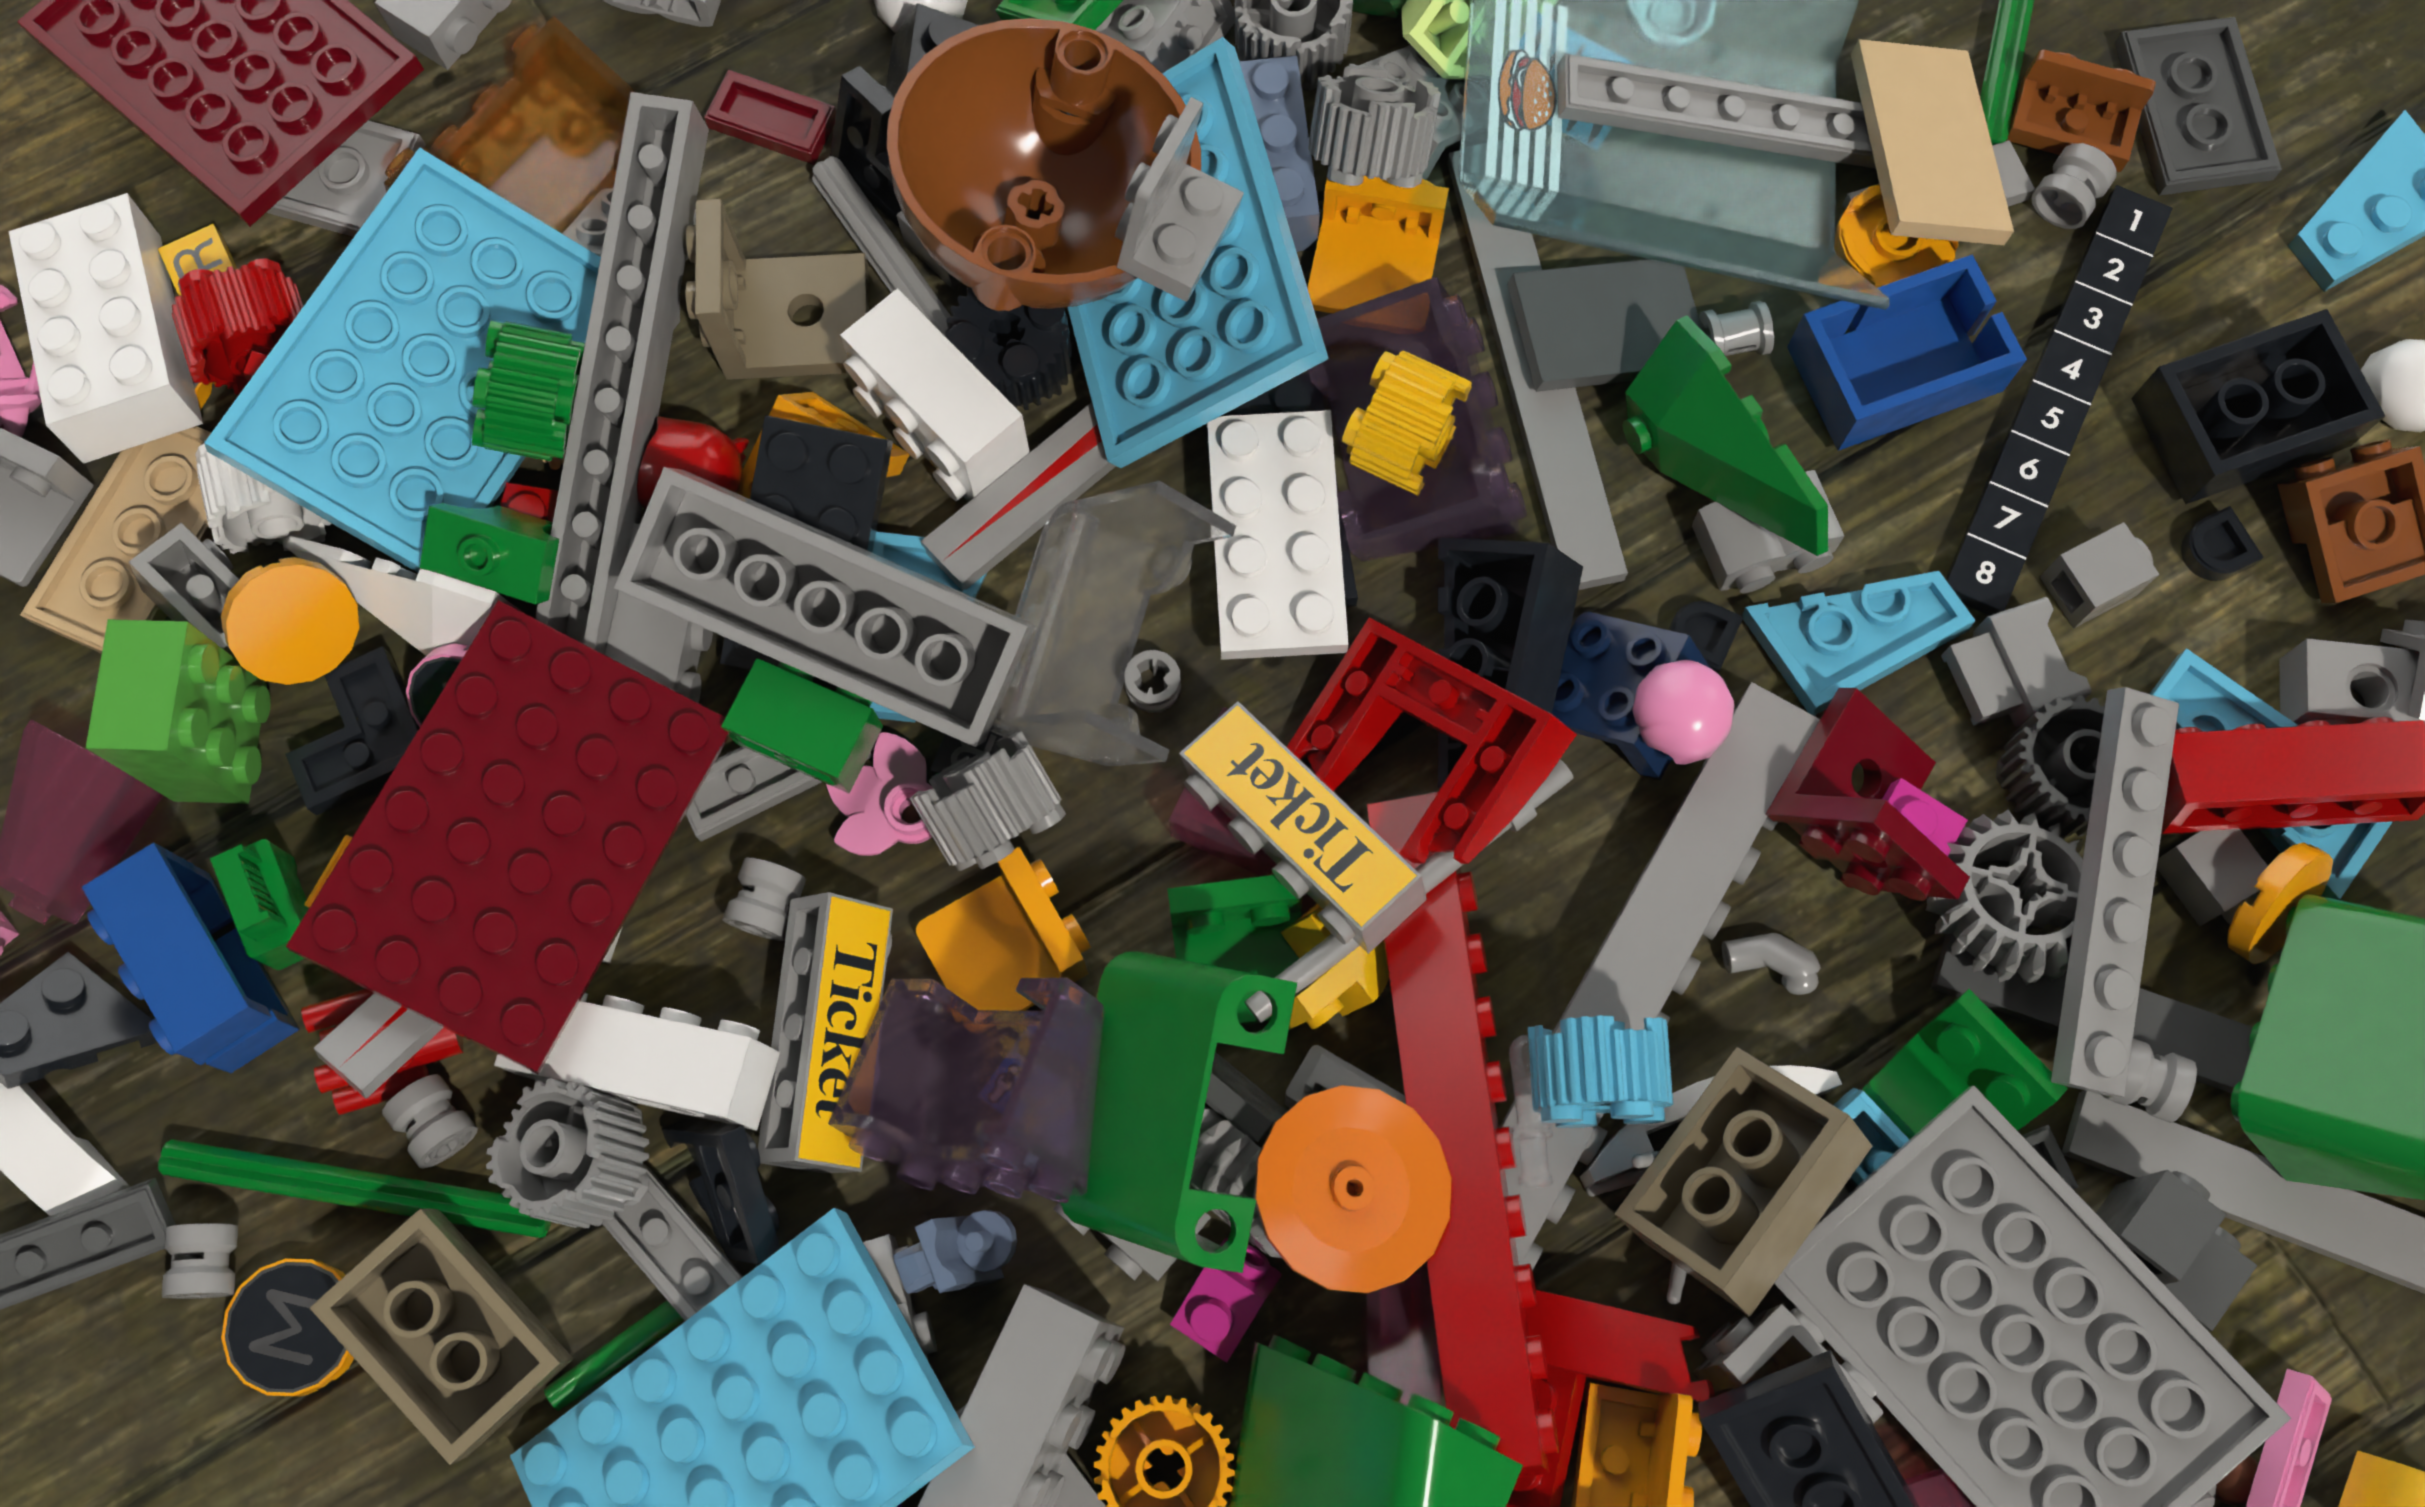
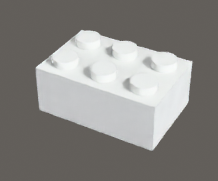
M898 288L840 334L848 356L843 365L858 385L853 389V393L858 401L874 418L884 414L896 427L893 430V434L899 444L914 459L924 455L936 468L933 476L938 484L955 501H958L962 496L968 502L971 501L1030 453L1022 414Z

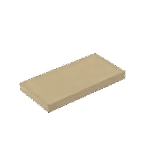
M1859 39L1851 52V59L1891 235L2005 245L2013 234L2014 229L1969 52L1966 50Z
M195 426L120 451L20 616L31 623L99 653H102L108 619L164 621L167 615L141 590L129 561L180 523L189 529L201 542L206 539L212 541L213 535L211 528L208 526L197 475L195 456L198 447L204 444L211 432Z

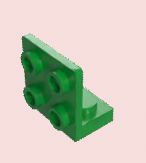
M1275 875L1167 888L1176 959L1273 978L1299 959L1280 932L1301 916L1303 896L1300 899L1294 897ZM1257 991L1246 994L1240 1001L1237 1010L1240 1025L1260 1023L1244 1003ZM1269 1016L1263 1022H1269L1271 1016Z
M1968 989L1924 1025L1862 1090L1910 1140L1969 1086L1974 1085L2017 1131L2056 1103L2068 1088L2064 1085L2052 1083V1072Z

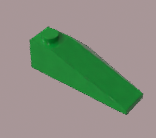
M1688 315L1677 319L1625 392L1628 419L1623 422V431L1628 444L1636 454L1644 453L1661 473L1816 556L1827 552L1828 504L1786 444H1780L1775 447L1771 445L1767 429L1761 420L1763 410L1753 395L1740 399L1724 375L1730 372L1732 365L1722 350Z

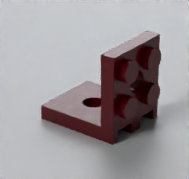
M1838 688L1765 815L1773 822H1783L1790 825L1801 835L1799 842L1801 847L1815 859L1829 860L1843 873L1840 881L1846 887L1855 888L1869 895H1878L1880 891L1901 893L1908 898L1918 901H1924L1927 896L1958 900L1970 879V876L1887 800L1882 799L1890 784L1900 778L1921 790L1936 762L1857 688ZM1859 762L1864 771V782L1860 791L1856 793L1852 786L1851 778L1853 769Z

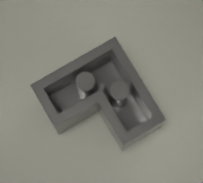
M2167 1169L2116 1184L2096 1214L2208 1332L2213 1331L2258 1266L2239 1252L2241 1248L2239 1241L2228 1231L2219 1227L2227 1214L2208 1200L2210 1193L2201 1183L2182 1172H2170Z

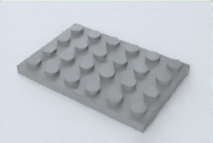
M1974 1085L1969 1086L1826 1213L1774 1283L1797 1309L1806 1314L1824 1334L1825 1340L1845 1362L1856 1367L1868 1378L1877 1391L1876 1396L1976 1507H2191L2291 1419Z

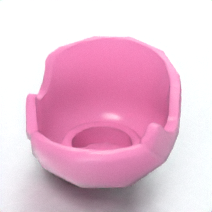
M1681 660L1656 666L1641 681L1636 689L1632 711L1636 724L1639 726L1641 737L1648 747L1669 755L1676 764H1689L1710 758L1725 741L1732 726L1734 700L1724 679L1718 673L1699 662Z

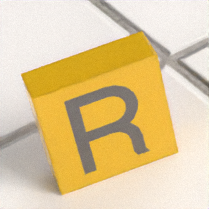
M214 224L158 248L178 296H182L178 280L189 271L206 269L213 272L218 269L224 272L230 266H233L235 270L238 269L222 233Z

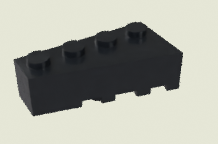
M1438 537V559L1444 562V587L1438 588V613L1444 616V648L1438 649V654L1552 714L1583 566L1549 543ZM1439 731L1438 788H1441L1467 747Z

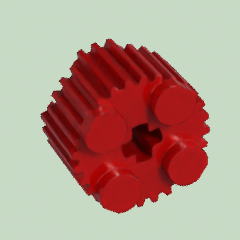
M263 258L253 260L247 265H242L240 269L235 270L233 266L227 267V270L224 272L218 269L213 272L206 269H195L189 271L178 280L182 296L174 298L176 304L172 305L173 313L171 314L193 382H202L205 385L214 382L215 387L226 385L227 389L233 388L235 394L239 395L247 385L243 372L251 352L256 351L269 355L304 307L296 283L293 284L290 277L285 278L279 263Z

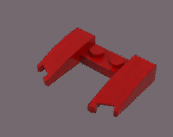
M1369 617L1292 737L1287 748L1299 760L1308 758L1315 775L1334 791L1372 751L1402 711L1466 746L1467 748L1399 854L1414 864H1424L1430 852H1454L1453 858L1461 864H1469L1516 817L1547 779L1577 734L1553 714Z
M1536 1290L1537 1307L1525 1309L1529 1336L1541 1335L1544 1344L1548 1379L1536 1380L1540 1409L1551 1407L1553 1409L1559 1452L1547 1454L1549 1474L1518 1477L1506 1507H1560L1586 1377L1664 1395L1674 1393L1690 1395L1693 1401L1699 1403L1715 1397L1711 1381L1691 1382L1681 1341H1691L1700 1338L1698 1329L1690 1325Z

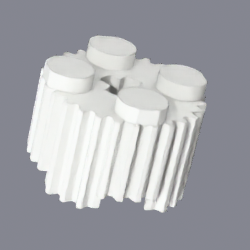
M205 444L198 447L195 454L197 475L208 526L212 530L214 543L220 545L222 550L229 549L230 553L233 554L249 552L248 542L252 543V546H257L260 543H265L267 546L272 545L273 542H279L283 544L284 551H290L286 548L290 536L313 542L325 541L326 531L324 525L332 523L207 452Z

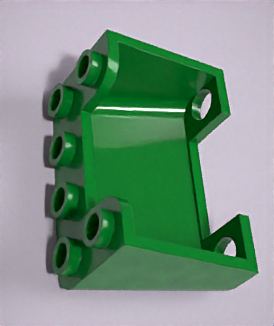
M2305 894L2299 900L2297 906L2292 907L2287 915L2286 941L2279 963L2273 965L2269 973V995L2261 1021L2253 1026L2250 1034L2249 1046L2251 1053L2242 1081H2239L2232 1091L2231 1111L2236 1121L2240 1122L2244 1133L2286 1181L2425 1200V918L2319 895Z
M1140 951L1124 952L1114 957L1106 965L1099 983L1059 1186V1201L1062 1209L1074 1223L1200 1267L1243 1273L1256 1199L1190 1188L1192 1170L1217 1043L1284 1054L1297 982ZM1252 991L1264 992L1272 1005V1016L1269 1023L1258 1032H1247L1240 1025L1237 1017L1240 1001L1246 994ZM1221 1209L1229 1217L1231 1232L1223 1246L1195 1233L1198 1220L1204 1213L1210 1210Z
M1273 1335L1268 1347L1254 1342L1229 1507H1506L1523 1465L1496 1451L1501 1439L1498 1435L1459 1418L1455 1429L1450 1427L1449 1424L1454 1414L1453 1411L1415 1393H1412L1407 1406L1401 1404L1400 1400L1404 1391L1370 1374L1363 1373L1359 1384H1354L1357 1378L1355 1370L1322 1354L1317 1353L1313 1364H1307L1311 1352L1279 1336Z

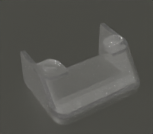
M1161 481L1087 497L1059 506L1043 527L1015 616L1035 624V627L990 731L1002 737L1010 733L1022 731L1030 746L1104 766L1166 762L1169 749L1141 736L1138 727V716L1135 710L1122 703H1118L1125 681L1124 672L1132 658L1150 596L1165 593L1171 588L1179 586L1187 578L1192 566L1191 554L1195 544L1233 537L1236 525Z

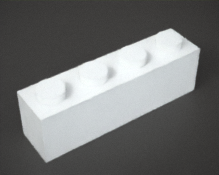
M584 993L539 1075L498 1054L494 1066L531 1080L544 1083L550 1078L564 1083L569 1081L622 1098L628 1102L726 1124L744 1125V1128L757 1131L780 1052L757 1041L760 1030L742 1023L720 1020L718 1030L700 1027L701 1017L681 1010L663 1007L660 1017L657 1018L643 1015V1005L620 997L605 995L602 1006L587 1003L588 994Z

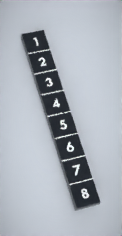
M2116 185L2110 193L1945 578L1964 605L1989 616L2005 611L2171 214L2172 207L2119 185Z

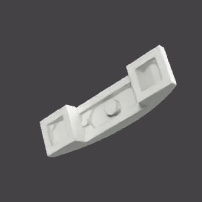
M1792 1065L1770 1066L1817 1096L1824 1095L1842 1085L1836 1071ZM1714 1077L1696 1082L1674 1092L1673 1105L1664 1108L1665 1122L1626 1124L1602 1146L1589 1166H1586L1579 1176L1584 1189L1605 1181L1612 1176L1636 1168L1631 1162L1634 1155L1654 1151L1647 1135L1682 1122Z
M0 1083V1170L49 1216L129 1187L88 1140L75 1137L27 1083L7 1089Z

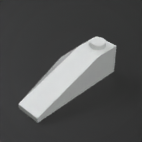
M290 536L286 548L297 557L321 563L338 575L358 604L425 656L435 648L453 643L468 645L464 649L468 650L498 600L519 610L495 591L436 572L420 569L419 573L416 574L401 568V566L392 561L380 558L375 559L372 569H370L372 563L357 554Z

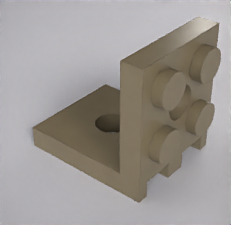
M696 200V225H688L686 228L688 257L691 263H695V281H687L686 306L689 318L698 319L702 344L704 347L712 348L726 380L848 373L843 365L848 356L840 334L869 312V269L865 253L745 259L722 200ZM816 305L824 310L821 319L811 326H799L792 322L795 312L803 306Z

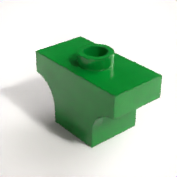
M440 503L429 506L419 568L536 605L549 601L559 538L551 536L553 522L505 507L495 506L485 509H474Z

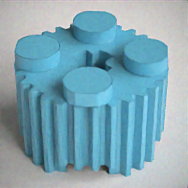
M1603 1015L1560 1020L1561 1033H1555L1554 1035H1552V1030L1544 1029L1543 1025L1528 1027L1532 1106L1534 1112L1541 1113V1122L1555 1123L1557 1128L1597 1126L1596 1114L1610 1113L1613 1119H1623L1624 1124L1665 1122L1664 1108L1673 1105L1666 1019L1644 1018L1645 1030L1625 1029V1022L1614 1021V1016Z

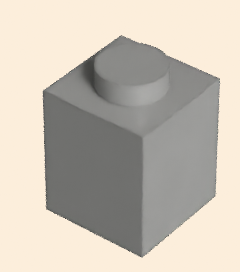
M2123 522L2061 554L2040 576V579L2074 629L2134 598L2159 573L2153 565V558L2146 544L2139 538L2134 537Z
M2225 829L2198 832L2159 857L2156 868L2200 927L2219 915H2222L2230 925L2239 905L2242 906L2245 901L2253 906L2258 896L2256 892L2259 891L2254 886L2258 882L2257 878L2268 866L2240 829Z

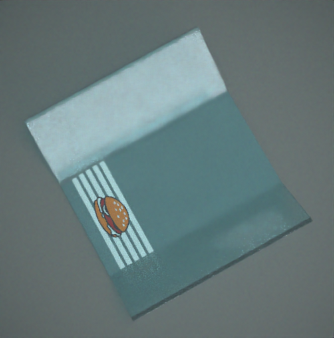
M1470 0L1458 181L1492 225L1886 310L1889 307V298L1835 253L1836 162L1558 118L1557 64L1565 53L1836 98V65L1859 0Z

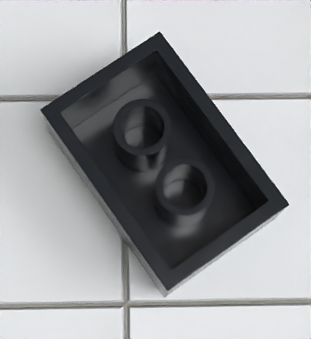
M2328 309L2159 366L2131 398L2185 505L2351 447L2385 417L2381 406Z

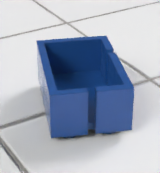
M1973 254L1867 291L1859 304L1855 296L1803 314L1787 348L1837 451L2003 392L2026 362L2027 358L2003 312L1994 314L1988 319L1973 343L1969 336L1976 333L1997 302ZM1849 328L1850 332L1845 334L1846 330Z
M153 842L82 886L93 907L91 911L87 912L91 926L108 945L114 944L124 962L118 967V973L125 986L135 997L140 1000L145 999L155 1017L149 1022L151 1033L168 1054H179L192 1059L198 1065L206 1063V1065L232 1073L300 1030L262 963L248 957L237 928L216 941L212 938V934L234 920L225 899L210 873Z

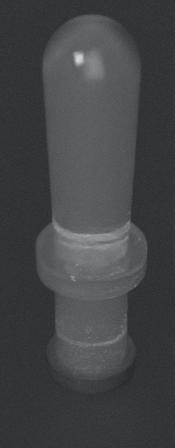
M1520 1035L1513 1040L1509 1049L1518 1124L1511 1127V1133L1514 1140H1519L1521 1176L1518 1177L1519 1186L1526 1188L1546 1187L1553 1184V1176L1549 1175L1546 1140L1553 1137L1552 1125L1541 1122V1113L1533 1111L1528 1035Z

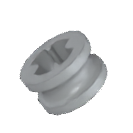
M1146 650L1135 655L1128 662L1124 672L1126 694L1130 702L1139 710L1148 713L1162 712L1170 708L1178 700L1181 692L1180 669L1170 655L1158 650ZM1148 669H1153V675L1156 676L1158 670L1164 671L1166 673L1163 678L1165 690L1158 694H1153V690L1150 687L1147 693L1140 690L1142 686L1141 673Z

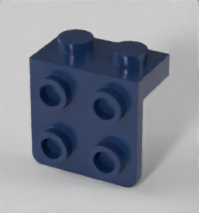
M1586 612L1576 619L1569 633L1552 714L1574 733L1617 744L1640 775L1661 780L1673 758L1662 751L1648 747L1643 741L1632 711L1636 689L1641 681L1658 665L1691 660L1709 668L1710 666L1687 634Z

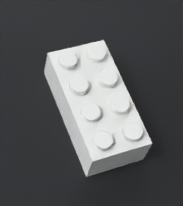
M128 193L9 231L45 423L83 464L203 424L192 377L171 314L173 313L171 307L176 303L170 275L158 251V248L163 246L161 236Z

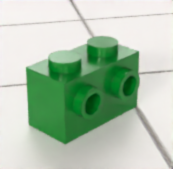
M756 658L721 726L723 730L729 732L730 738L742 747L846 793H850L883 728V724L873 708H870L872 701L840 687H836L835 691H831L813 683L815 676L779 661L776 667Z

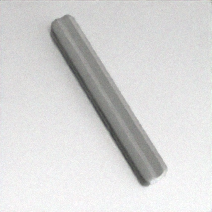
M834 156L817 162L812 168L814 184L861 251L865 253L866 258L889 291L892 293L898 288L946 337L945 330L948 329L946 320L951 317L844 164Z

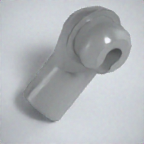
M1768 933L1722 942L1723 962L1729 974L1769 967L1783 975V986L1788 992L1795 995L1811 993L1819 984L1816 973L1819 972L1821 967L1814 952L1781 934Z

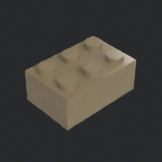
M1736 1047L1617 1209L1615 1215L1644 1243L1750 1317L1873 1146L1850 1115Z
M420 1208L310 1307L312 1312L449 1465L468 1457L574 1359L439 1209Z

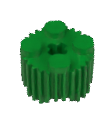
M491 320L487 333L485 356L493 358V360H490L488 369L478 368L475 379L472 404L474 407L485 408V410H477L473 427L472 445L484 447L488 450L551 461L553 457L563 459L567 447L585 343L572 341L573 336L568 333L507 321Z

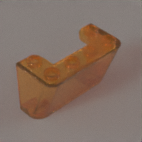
M553 16L541 29L536 24L528 27L513 44L512 51L517 55L513 63V77L501 89L496 84L486 89L472 107V111L475 114L460 129L456 125H451L435 140L431 151L427 147L422 149L558 232L563 233L601 189H612L614 187L631 92H637ZM407 148L403 150L388 165L385 171L388 179L384 182L386 193L414 156L415 152L412 149Z

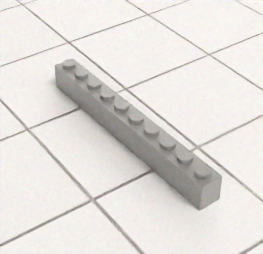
M631 92L551 529V536L559 538L549 601L538 604L535 618L602 654H605L618 596V590L614 589V586L626 560L633 524H639L642 505L638 500L637 492L639 468L646 447L656 432L657 416L659 415L687 256L686 228L688 225H692L709 132L693 101Z
M1751 682L1734 708L1729 735L1711 757L1706 758L1560 1020L1570 1017L1580 1018L1582 1016H1614V1021L1625 1022V1029L1645 1030L1644 1018L1646 1017L1663 1018L1667 1020L1668 1024L1670 1017L1660 1011L1671 991L1673 990L1682 995L1697 972L1701 961L1691 955L1701 936L1704 935L1712 940L1725 921L1731 906L1721 900L1732 880L1743 885L1754 868L1761 851L1752 847V844L1761 827L1772 831L1778 822H1773L1765 814L1819 723V718ZM1560 1020L1554 1028L1552 1035L1561 1033ZM1531 1073L1527 1076L1499 1128L1510 1126L1517 1168L1505 1169L1508 1194H1520L1526 1221L1527 1236L1515 1238L1519 1265L1530 1263L1533 1270L1543 1251L1541 1246L1534 1243L1537 1234L1546 1219L1554 1224L1558 1223L1576 1190L1566 1184L1570 1174L1578 1161L1589 1166L1608 1131L1598 1126L1603 1114H1596L1597 1126L1557 1128L1555 1123L1541 1122V1113L1533 1111Z

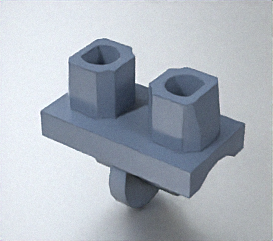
M992 1210L975 1212L970 1216L935 1218L916 1226L915 1230L920 1242L894 1254L893 1258L907 1294L917 1293L931 1286L935 1290L938 1289L939 1293L987 1286L1004 1278L1001 1268L1010 1262L1016 1251V1230L1008 1217L1001 1212Z

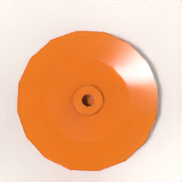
M1340 1085L1303 1097L1274 1122L1257 1157L1254 1199H1256V1207L1266 1239L1292 1271L1327 1290L1371 1293L1405 1281L1434 1254L1450 1219L1452 1177L1439 1139L1414 1108L1380 1089Z

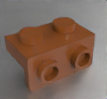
M2039 50L2021 80L2007 141L2010 140L2017 144L2060 155L2066 146L2073 143H2084L2104 152L2113 161L2117 172L2121 173L2130 159L2142 109L2153 95L2156 82L2152 79L2138 76L2126 69H2113L2080 60L2069 53Z

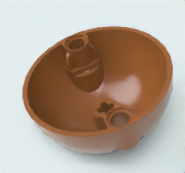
M1034 18L1001 20L972 27L946 39L926 53L907 74L894 97L887 129V152L894 193L907 222L930 256L950 275L966 286L971 287L977 299L986 307L997 311H1010L1022 305L1030 306L1031 308L1053 309L1074 307L1101 300L1125 288L1137 279V277L1117 268L1123 241L1115 238V233L1121 217L1130 203L1124 199L1125 193L1139 164L1143 162L1151 166L1158 155L1152 149L1166 117L1171 114L1179 118L1186 105L1168 79L1147 59L1120 41L1098 31L1068 22ZM1195 132L1186 164L1201 171V147L1197 132Z

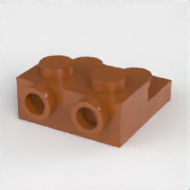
M2390 439L2362 444L2350 449L2352 461L2335 466L2333 457L2309 461L2293 467L2296 479L2277 484L2292 544H2307L2321 603L2336 604L2425 575V463L2420 446L2392 448Z

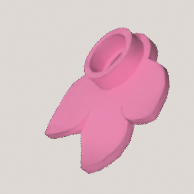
M887 732L880 733L874 748V767L863 766L850 793L826 784L833 803L842 814L848 817L837 831L834 839L835 844L848 852L860 856H872L881 854L898 841L906 844H918L932 838L922 819L915 823H907L902 820L905 808L913 805L909 798L918 791L932 789V786L927 784V764L924 756L906 739Z

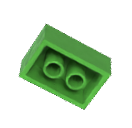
M108 619L86 749L173 802L249 804L252 784L258 781L261 773V755L257 748L261 723L266 722L270 713L271 702L267 683L241 667L234 657L188 621Z

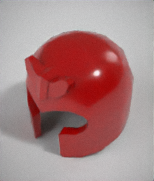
M657 416V431L646 447L639 468L637 492L640 504L645 510L647 509L664 467L685 470L738 494L743 475L742 463L746 458L743 451L747 448L749 440L747 438L731 440L726 434L704 423Z

